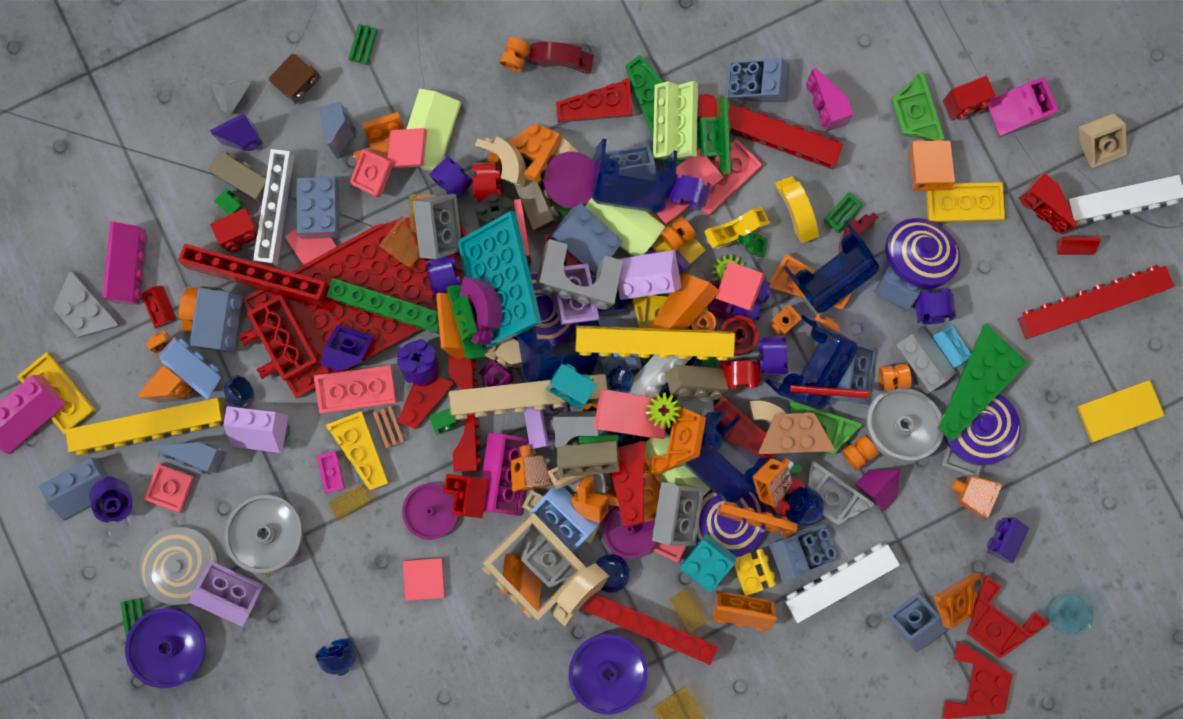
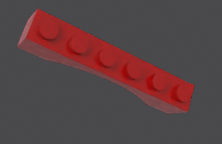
M448 356L449 375L456 382L459 389L478 388L477 378H474V371H477L476 359L467 360L462 358L457 360L453 356ZM475 414L467 415L463 435L459 444L452 452L453 472L478 471V467H481V455L477 454V447L481 446L480 436H477L476 428H480L479 417H475Z

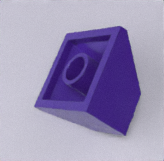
M245 113L210 130L211 134L221 144L246 152L254 151L259 148V145L263 144L254 124Z
M337 325L324 347L321 365L341 371L361 363L374 336Z

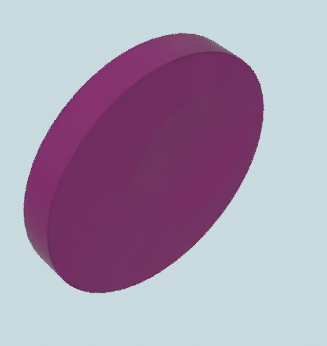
M573 151L563 152L549 161L543 175L544 188L548 196L559 205L565 207H575L580 203L584 205L597 191L599 184L598 170L593 161L586 155Z
M435 483L422 484L414 488L405 498L402 508L403 520L408 530L415 536L427 540L438 539L447 535L455 527L459 515L452 514L454 494L443 493L444 486Z
M616 506L607 514L604 520V541L607 547L619 557L625 559L641 558L647 555L657 543L652 541L655 520L625 528L619 506Z

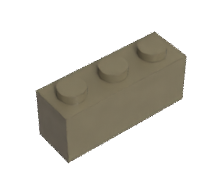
M220 151L208 168V171L260 203L263 199L267 175L260 171L255 173L252 171L253 167L243 161L241 164L236 161L237 157L227 152L224 154Z
M542 173L538 183L526 178L524 187L514 184L531 226L536 231H541L559 222L557 217L559 216L558 210L552 205L551 198L544 188Z
M675 365L665 374L671 395H679L680 397L692 396L695 398L704 397L716 400L729 390L723 369Z
M604 441L601 443L557 447V466L560 476L571 477L620 472L617 442Z

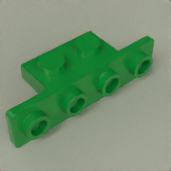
M727 97L717 98L718 117L700 118L701 157L719 156L720 173L722 175L730 174L732 169V161L730 159L731 141L729 140L731 124L728 120L730 103Z
M462 285L448 286L447 293L467 360L483 358L485 353L482 344L472 342V337L477 333L470 300L467 296H460Z

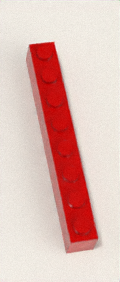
M700 94L697 107V122L700 123V118L718 117L717 99L710 94ZM729 101L730 111L728 113V120L731 124L730 134L832 170L836 166L843 146L842 143H839V140L822 137L820 133L815 131H805L803 127L798 125H788L781 119L774 120L768 118V115L761 112H751L749 108L744 106H734Z
M185 243L178 258V262L189 270L324 307L328 300L326 296L329 286L325 281Z
M1158 265L1147 268L1146 273L1141 274L1138 271L1130 274L1129 279L1123 280L1121 277L1111 281L1112 285L1105 286V284L1093 287L1094 291L1088 293L1087 290L1076 293L1075 298L1070 299L1067 296L1059 299L1058 304L1052 305L1050 302L1040 306L1041 310L1034 312L1033 309L1022 312L1023 316L1017 320L1025 340L1175 287L1167 267L1159 268Z
M598 593L593 594L580 607L581 610L708 665H711L718 646Z

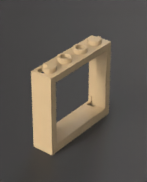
M530 513L481 562L484 566L482 570L488 577L493 576L497 580L495 584L503 592L507 590L511 594L509 598L515 605L518 606L520 603L525 609L523 613L530 620L534 618L537 621L556 603L557 598L571 581L586 569L582 562L535 513ZM530 525L576 571L537 611L491 564Z

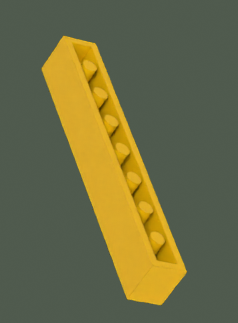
M576 326L575 350L579 352V355L589 356L591 352L599 353L600 356H611V353H619L621 357H630L631 354H638V357L648 358L652 354L658 355L659 358H670V355H677V358L689 359V356H697V359L707 360L711 356L716 357L717 360H728V357H734L735 333L732 331Z
M214 398L66 429L68 452L76 453V456L87 455L88 451L94 449L95 452L106 451L107 447L113 445L114 448L125 447L126 443L132 441L133 444L144 443L147 438H152V440L163 439L166 434H171V436L182 435L185 430H190V432L201 431L204 426H209V428L220 427L225 419L223 399Z

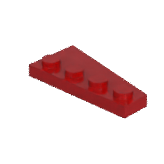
M629 78L556 102L557 121L570 122L632 116Z
M723 396L714 406L716 435L767 461L772 459L775 454H758L766 432Z
M645 441L619 447L620 472H611L625 528L644 523Z

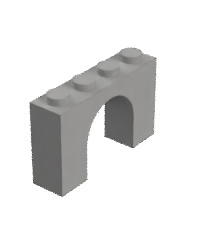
M549 239L544 245L535 288L540 289L545 294L554 293L563 299L571 298L581 304L596 305L598 309L602 310L609 309L614 305L623 260L605 255L599 261L594 284L586 287L573 284L564 272V260L568 244Z
M597 411L560 412L555 415L552 421L556 437L555 447L573 445L576 436H599L606 431L594 428ZM611 473L590 475L594 477L595 493H606L613 487ZM584 478L564 487L568 492H577V485Z

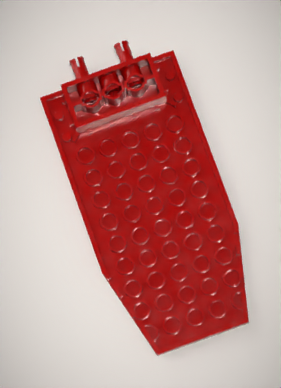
M414 215L401 220L397 219L390 223L375 225L291 271L295 274L325 281L329 287L334 278L438 312L437 299L434 297L435 293L432 292L427 275L429 269L425 266V261L432 259L420 258ZM459 219L462 239L468 234ZM459 251L448 256L449 258H454L456 265L454 274L459 276L462 285L465 274ZM259 289L242 299L248 310L247 315L253 324V328L239 335V338L244 346L258 338L261 339L271 357V362L257 368V372L260 373L259 376L264 379L278 371L282 380L287 382L294 397L298 399L316 389L314 375L348 371L359 365L356 364L341 371L321 365L324 347L337 325L374 336L361 363L422 329L341 304L329 298L324 307Z

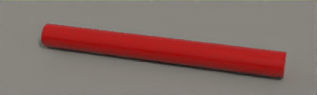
M790 385V393L869 398V391Z

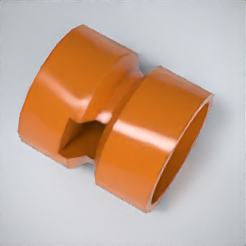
M509 37L505 45L506 51L502 53L499 64L511 71L521 72L525 64L524 58L528 56L531 46L521 39Z
M680 216L673 222L672 228L667 227L660 235L664 242L677 252L684 246L685 241L689 242L696 236V232L687 220ZM677 230L683 235L682 237L677 233Z
M703 310L689 326L690 330L713 331L716 326L715 316L711 312Z
M907 363L896 364L894 368L890 365L879 367L878 377L883 392L894 390L895 387L898 389L911 387V373Z
M865 435L855 440V445L850 444L841 451L846 461L856 471L866 465V460L871 461L879 455L874 444Z

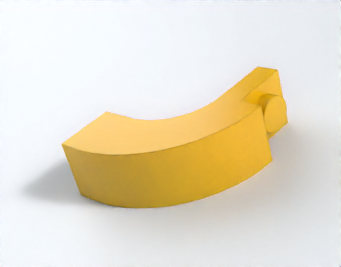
M793 176L776 182V189L787 205L793 222L794 233L800 242L805 243L818 238L819 232L814 212L800 182H796Z
M759 207L751 209L726 224L711 227L704 232L712 248L720 249L737 242L738 235L744 237L751 235V233H755L769 225L770 222L763 208Z

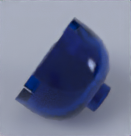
M809 486L804 488L798 487L791 494L787 502L790 504L789 510L786 509L787 519L796 525H814L824 514L825 503L823 497L818 491Z
M606 554L597 559L595 563L609 575L601 591L616 593L622 590L628 584L630 578V568L627 562L615 554Z
M348 638L331 642L333 646L327 649L326 646H323L316 652L315 657L318 665L325 673L342 676L348 673L349 669L353 666L356 660V650L353 642Z

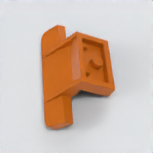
M399 112L362 123L370 147L366 148V150L388 159L390 130L404 129ZM362 150L353 152L356 162H358Z
M505 553L502 575L521 595H524L523 597L537 611L539 609L542 581L520 560L521 555ZM500 589V593L510 594L507 590L503 592Z

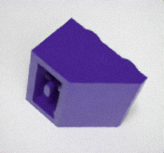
M1014 517L1002 518L995 525L996 533L994 537L989 539L986 553L1007 563H1014L1029 527Z

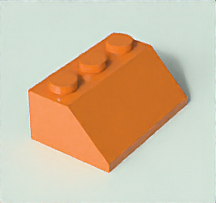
M437 293L441 348L457 360L466 358L448 293Z
M163 365L137 396L158 403L183 401L190 399L196 390Z
M716 591L712 620H716V622L721 624L733 623L738 627H753L758 631H771L777 618L774 601Z

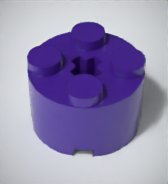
M448 155L429 173V176L447 194H456L457 199L473 183V179L468 174H465L463 172L464 169Z
M674 174L668 197L671 198V203L682 206L683 203H687L690 206L689 208L700 211L701 207L706 206L711 183L708 182L706 186L702 184L703 180L687 175H682L681 178H678V174Z
M447 255L439 259L425 261V266L429 269L427 275L433 293H447L448 286L461 285L459 276L454 274L456 265L453 257L449 258Z
M942 289L936 293H932L931 290L922 291L915 300L917 323L922 321V324L925 325L944 323L946 318H949V321L956 319L954 296L951 293V289Z
M786 336L762 337L763 340H759L760 354L764 355V359H760L761 373H765V376L788 374Z
M418 339L417 341H412L398 350L397 362L404 379L408 383L425 385L436 378L440 364L434 348L425 340Z
M108 476L97 482L89 493L93 514L102 522L122 521L132 510V497L129 487L120 479Z

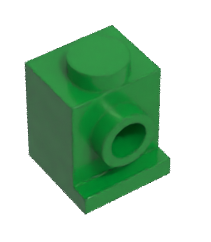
M228 188L214 200L228 215L244 209L241 206L243 202Z
M450 408L429 416L437 435L441 434L440 430L442 429L446 432L455 428L454 425L461 421L451 417Z

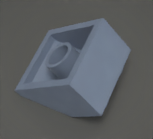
M919 593L887 615L904 640L916 653L948 630L944 627L940 615Z

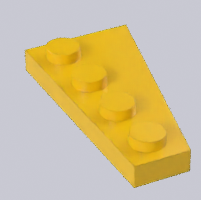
M362 411L325 425L369 490L389 484Z

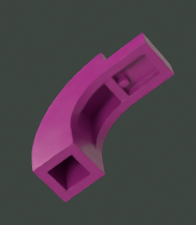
M464 277L460 296H467L474 304L477 313V333L472 337V342L491 345L494 329L501 328L502 324L500 299L495 289L488 282L479 278Z

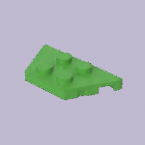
M920 72L891 99L901 134L932 141L937 139L945 140L924 73Z
M793 401L789 403L791 414L814 413L834 447V451L824 452L830 455H834L862 425V423Z

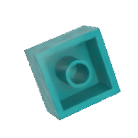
M561 364L545 390L580 409L586 404L597 384L593 382L594 379L586 374L582 376L577 373V369L573 366Z
M706 533L685 558L679 569L711 593L735 564L737 557Z

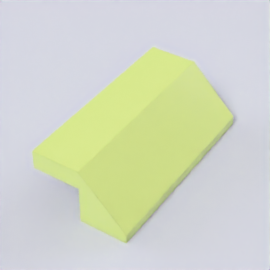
M667 81L655 85L653 159L684 160L697 156V82L691 81L678 85Z
M419 89L407 129L425 128L427 130L424 166L420 168L432 171L445 156L461 102L436 91Z
M605 180L585 205V208L623 241L619 247L632 257L643 255L647 252L665 228L662 223Z
M666 431L664 439L651 437L645 442L644 453L650 462L652 461V456L667 455L670 436ZM691 460L658 474L662 482L704 487L703 496L713 487Z

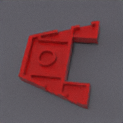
M985 575L966 634L997 658L1001 659L1021 645L1023 641L1034 636L1040 629L1048 626L1049 622L1036 612H1032L1022 627L990 604L1002 586Z
M956 642L953 659L971 663L973 667L965 704L945 700L941 717L951 719L1005 714L1013 674L966 645Z

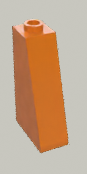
M682 272L680 275L682 288L669 294L651 328L686 330L716 297L719 290L708 281Z

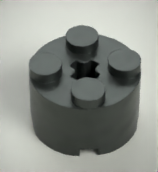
M496 193L489 194L486 199L482 200L475 207L479 228L509 211L515 212L513 201Z

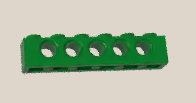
M334 278L331 281L326 297L332 301L428 332L440 334L437 311Z

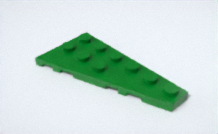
M639 55L628 63L625 69L653 139L655 85L663 83V81L644 58ZM697 123V150L701 149L700 126ZM686 159L660 160L667 175Z
M986 323L980 330L979 337L974 344L958 384L952 393L951 400L937 427L951 442L1028 364Z

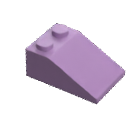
M588 264L564 266L565 275L573 284L582 287L592 285ZM550 294L561 325L599 320L596 305L581 304L575 299H563L557 294Z

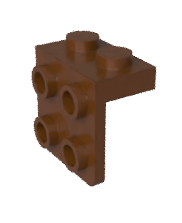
M291 54L269 77V81L296 104L311 87L316 85L321 77L316 69L312 66L309 67L297 55Z

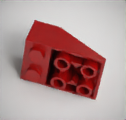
M1045 173L1036 178L1018 198L1024 207L1033 210L1036 216L1050 224L1051 229L1056 233L1063 235L1076 226L1060 185Z

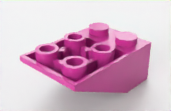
M813 68L806 82L808 92H811L813 95L812 103L814 109H818L820 126L824 127L825 132L846 126L854 115L847 96L818 69Z
M1045 77L1001 94L991 101L992 104L987 106L999 137L1050 119L1059 112Z

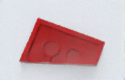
M436 376L432 382L425 385L413 383L397 422L417 429L455 383Z

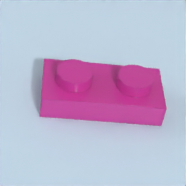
M337 451L317 455L324 492L330 493L345 489Z

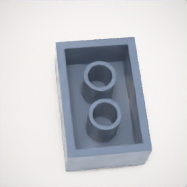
M335 177L297 178V234L301 239L340 238L339 183Z

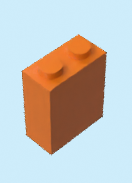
M943 139L912 141L908 150L912 190H951L955 183L950 141H944Z

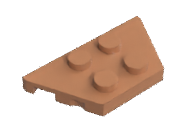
M814 413L775 414L758 454L834 451V447Z

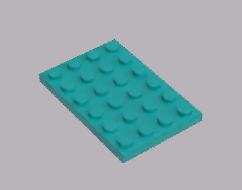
M509 211L457 241L465 277L479 278L488 282L497 292L501 302V328L494 329L491 345L482 344L483 350L498 345L542 323L516 212ZM471 301L472 310H473L474 318H475V321H476V320H477L476 308H475L474 304H473L472 301Z

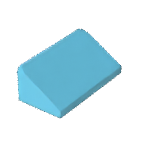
M952 324L932 337L953 368L967 361L971 355V352Z

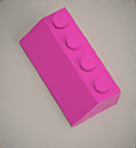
M110 221L102 298L116 304L138 305L142 296L140 281L143 280L144 276L142 262L145 261V252L143 250L144 244L147 242V234L141 227Z
M31 375L0 402V449L7 454L12 453L66 405L43 375Z
M488 433L482 479L488 480L484 511L521 516L525 491H512L511 461L521 457L519 447L530 445L529 439L506 434Z

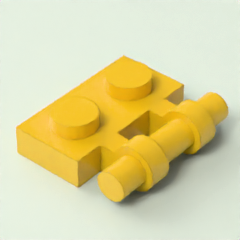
M763 548L756 550L758 556L756 559H752L749 552L741 557H737L734 568L744 596L764 590L761 584L763 581H767L769 588L776 586L774 572H771L768 564L769 558L768 555H765ZM761 564L764 575H758L755 565Z

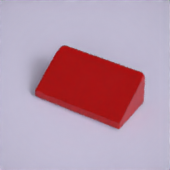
M1062 237L1056 241L1057 254L1094 255L1101 242V238Z
M153 286L142 293V299L155 329L177 319L163 286Z

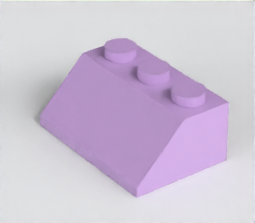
M675 250L620 259L623 260L618 283L620 300L675 292L682 288Z
M567 404L563 408L556 409L553 408V405L545 406V410L534 411V408H526L524 416L531 449L555 446V430L552 427L553 417L560 412H568Z
M227 406L223 426L232 447L282 453L289 415Z
M209 561L189 599V603L243 627L263 585L215 562Z

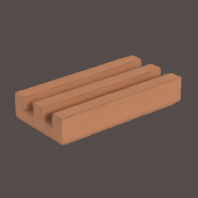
M392 406L373 412L386 448L405 442ZM386 412L390 413L391 419L393 421L394 427L399 437V440L397 441L394 437ZM381 414L384 419L392 443H389L387 439L386 433L384 431L382 422L379 417V415Z

